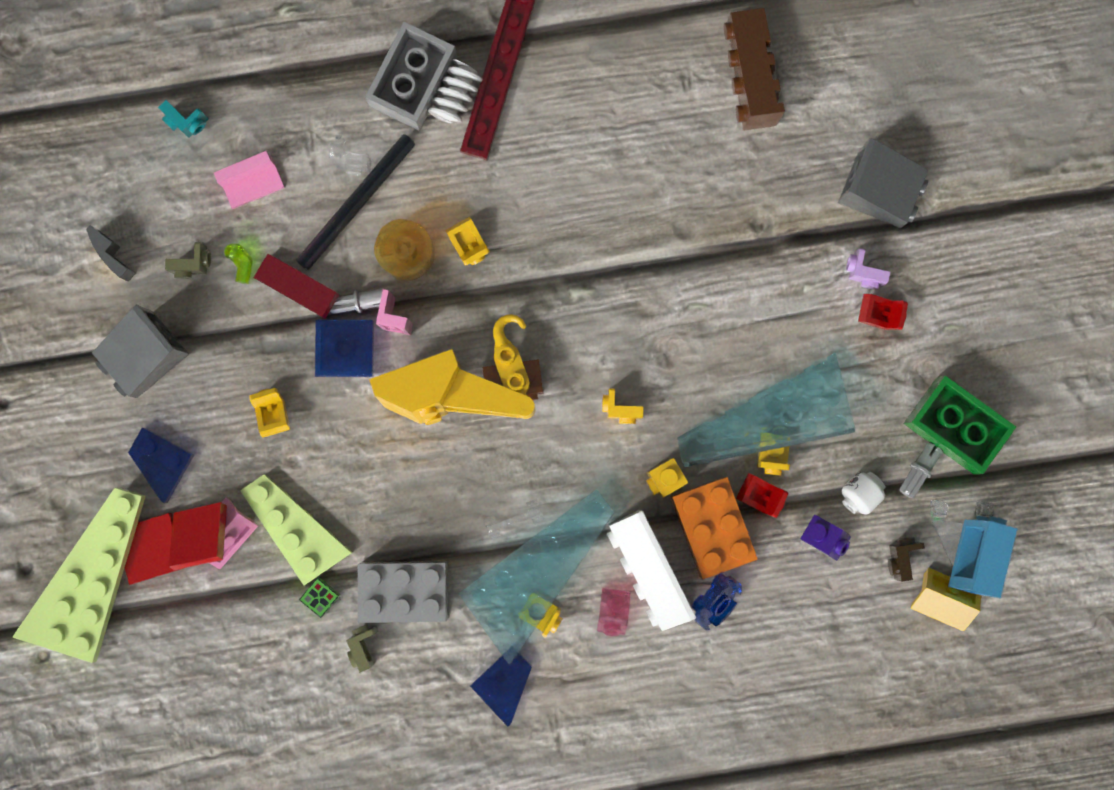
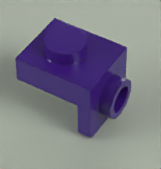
M814 514L800 539L837 561L840 556L847 552L851 536L843 529Z

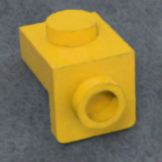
M470 216L445 230L465 266L468 264H478L490 252Z
M277 388L263 389L249 396L250 402L255 408L258 430L262 438L290 430L285 401Z
M609 388L608 395H603L602 412H608L607 418H618L619 424H636L637 419L643 418V406H614L615 388Z

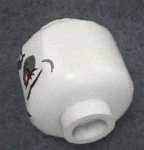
M858 472L843 486L842 494L845 499L842 502L854 514L857 511L865 515L869 514L884 500V489L886 487L874 473Z

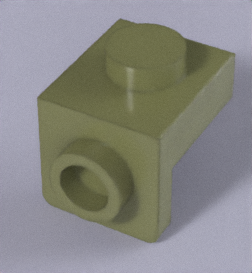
M195 242L194 259H165V270L174 274V278L192 279V274H207V267L211 265V252L207 250V246L203 243Z
M368 624L354 629L351 631L353 636L346 640L350 649L347 652L349 661L353 668L358 667L360 673L374 665L364 639L378 632L377 626L369 629Z

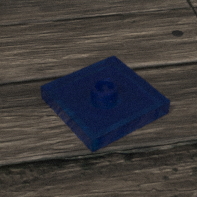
M316 320L315 377L373 378L374 321Z

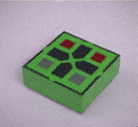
M317 577L299 601L322 618L339 598L340 594L320 577Z

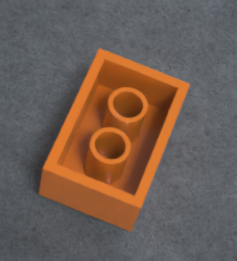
M722 477L670 496L701 579H706L758 560L728 477Z

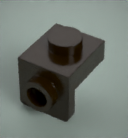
M915 537L897 539V545L889 546L891 558L888 559L889 573L897 581L913 580L908 551L925 549L924 543L915 542Z

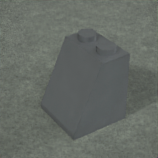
M870 138L857 153L838 203L901 228L908 221L912 222L916 216L918 206H915L918 195L922 196L927 188L929 181L925 177L928 170L877 140Z
M135 305L92 352L97 358L95 362L97 367L105 375L110 374L116 381L113 384L116 390L124 397L128 395V397L138 398L189 355L153 311L139 305Z

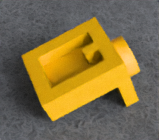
M760 434L757 468H765L764 474L781 476L782 470H790V465L788 464L790 436Z

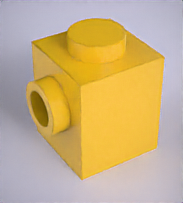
M674 458L647 472L649 479L646 482L654 495L659 493L660 497H665L688 484Z

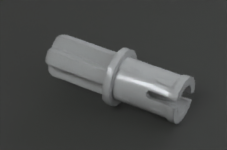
M384 288L363 292L355 290L352 295L338 297L330 311L333 314L357 310L361 313L363 309L379 307Z
M926 443L917 461L911 463L910 467L912 469L900 487L901 493L910 498H914L926 478H931V470L943 454L939 447L936 448L932 456H929L935 445Z

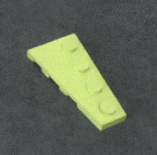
M262 475L240 490L303 585L308 584L353 553L327 528H324L307 510L296 503L268 475Z

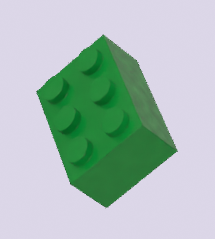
M947 376L935 378L903 423L923 439L934 444V447H939L944 454L972 474H984L1017 428Z

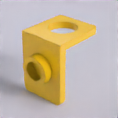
M536 593L530 595L519 614V618L541 630L544 637L548 635L549 631L555 633L563 619L559 616L561 608ZM535 603L542 604L546 609L544 618L540 620L531 618L529 614V608Z

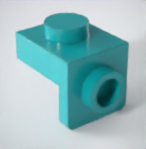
M167 100L158 107L165 114L161 119L173 131L179 128L188 138L199 134L205 128V122L209 119L199 108L185 119Z

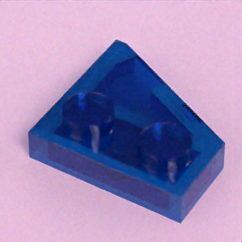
M144 427L141 428L128 451L145 479L163 503H168L194 457V454Z

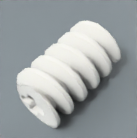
M452 59V63L456 67H449L447 69V73L451 77H444L442 79V83L446 87H439L437 93L442 98H433L432 103L436 108H428L427 110L434 117L449 124L453 122L462 123L463 120L457 113L458 111H468L462 104L463 101H473L467 94L468 91H478L472 82L483 81L476 70L455 59Z

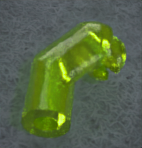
M228 244L225 247L224 254L237 266L235 282L249 284L253 265L252 257L243 246Z

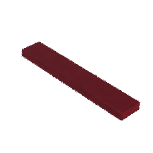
M505 0L482 76L483 81L480 83L461 145L460 153L488 161L535 0Z

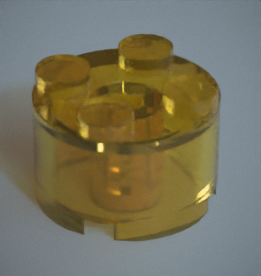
M396 219L385 224L380 229L374 245V253L378 263L388 275L399 281H411L422 277L434 263L435 248L432 239L422 225L407 219ZM403 245L409 248V254L405 256L401 253V246Z

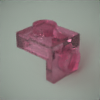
M602 588L597 624L598 632H603L607 636L625 635L629 617L630 591Z

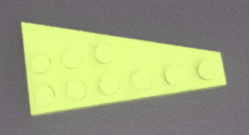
M122 488L113 489L19 626L13 638L87 662L94 663L97 661L146 497L145 495Z

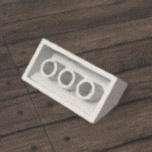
M638 510L610 524L611 531L606 534L614 549L620 547L624 555L620 562L627 575L633 573L637 581L633 587L640 601L646 599L650 607L646 613L653 627L659 625L663 631L695 619L696 617L643 511Z

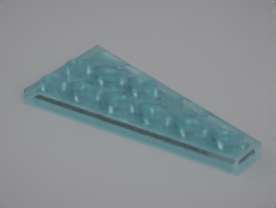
M836 352L828 356L826 361L815 367L814 365L807 367L802 374L790 380L785 379L748 399V403L736 409L733 407L727 410L722 417L712 422L707 421L677 437L683 467L855 433V426Z
M597 489L459 593L462 600L509 665L516 658L614 515L613 510Z

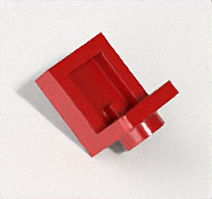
M863 294L858 322L884 330H902L907 317L908 302L903 300L893 301L874 294Z
M748 473L736 499L762 513L777 518L780 511L784 508L788 492Z

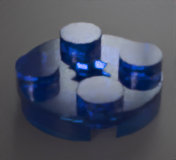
M722 573L718 574L713 579L711 587L705 595L698 596L692 604V609L696 611L695 622L705 630H710V624H713L715 627L720 625L734 610L737 602L733 599L736 592L741 595V583L731 576H725Z

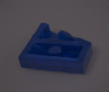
M512 645L470 685L507 727L512 723L532 665Z

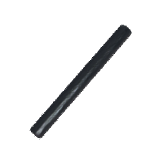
M403 134L298 256L296 261L304 269L309 270L413 149L415 143L409 136Z

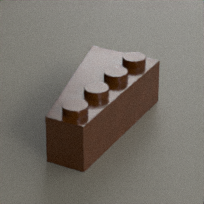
M765 8L731 12L727 23H724L725 39L730 40L731 50H728L729 67H734L735 78H732V91L734 95H738L739 105H736L737 122H742L743 131L777 126L785 113L783 102L778 103L779 92L781 91L779 79L773 80L772 75L775 73L776 63L774 54L767 52V47L771 45V38Z

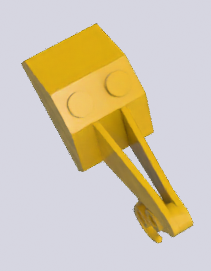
M508 314L500 317L494 325V361L503 386L462 370L455 353L451 349L369 379L373 393L385 408L419 424H435L441 421L442 416L447 415L448 412L523 419L531 418L535 414L536 406L534 401L526 395L530 386L529 378L518 349L506 338L504 333V327L507 323L515 322L522 329L526 328V324L519 316Z

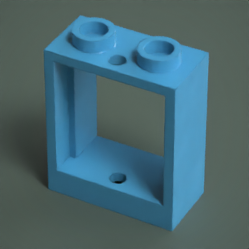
M976 516V520L965 519L948 587L1001 599L1017 528L1007 526V520L989 516V518Z

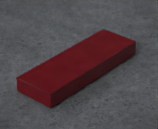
M268 253L253 277L326 319L340 295Z

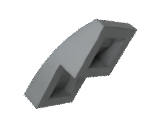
M89 225L86 230L99 257L113 273L129 282L135 275V272L114 256L121 247L100 230Z

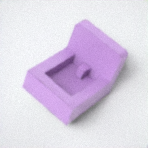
M859 248L854 252V255L850 254L847 261L846 271H850L849 280L862 282V287L877 290L879 286L882 287L888 283L890 272L862 266L866 249Z

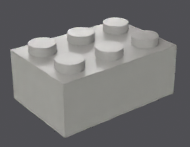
M403 22L365 96L369 106L420 131L429 114L428 108L433 106V98L438 96V88L443 86L442 79L448 76L447 69L454 65L452 59L456 60L458 57L455 46Z
M448 561L358 563V623L446 622L448 620Z

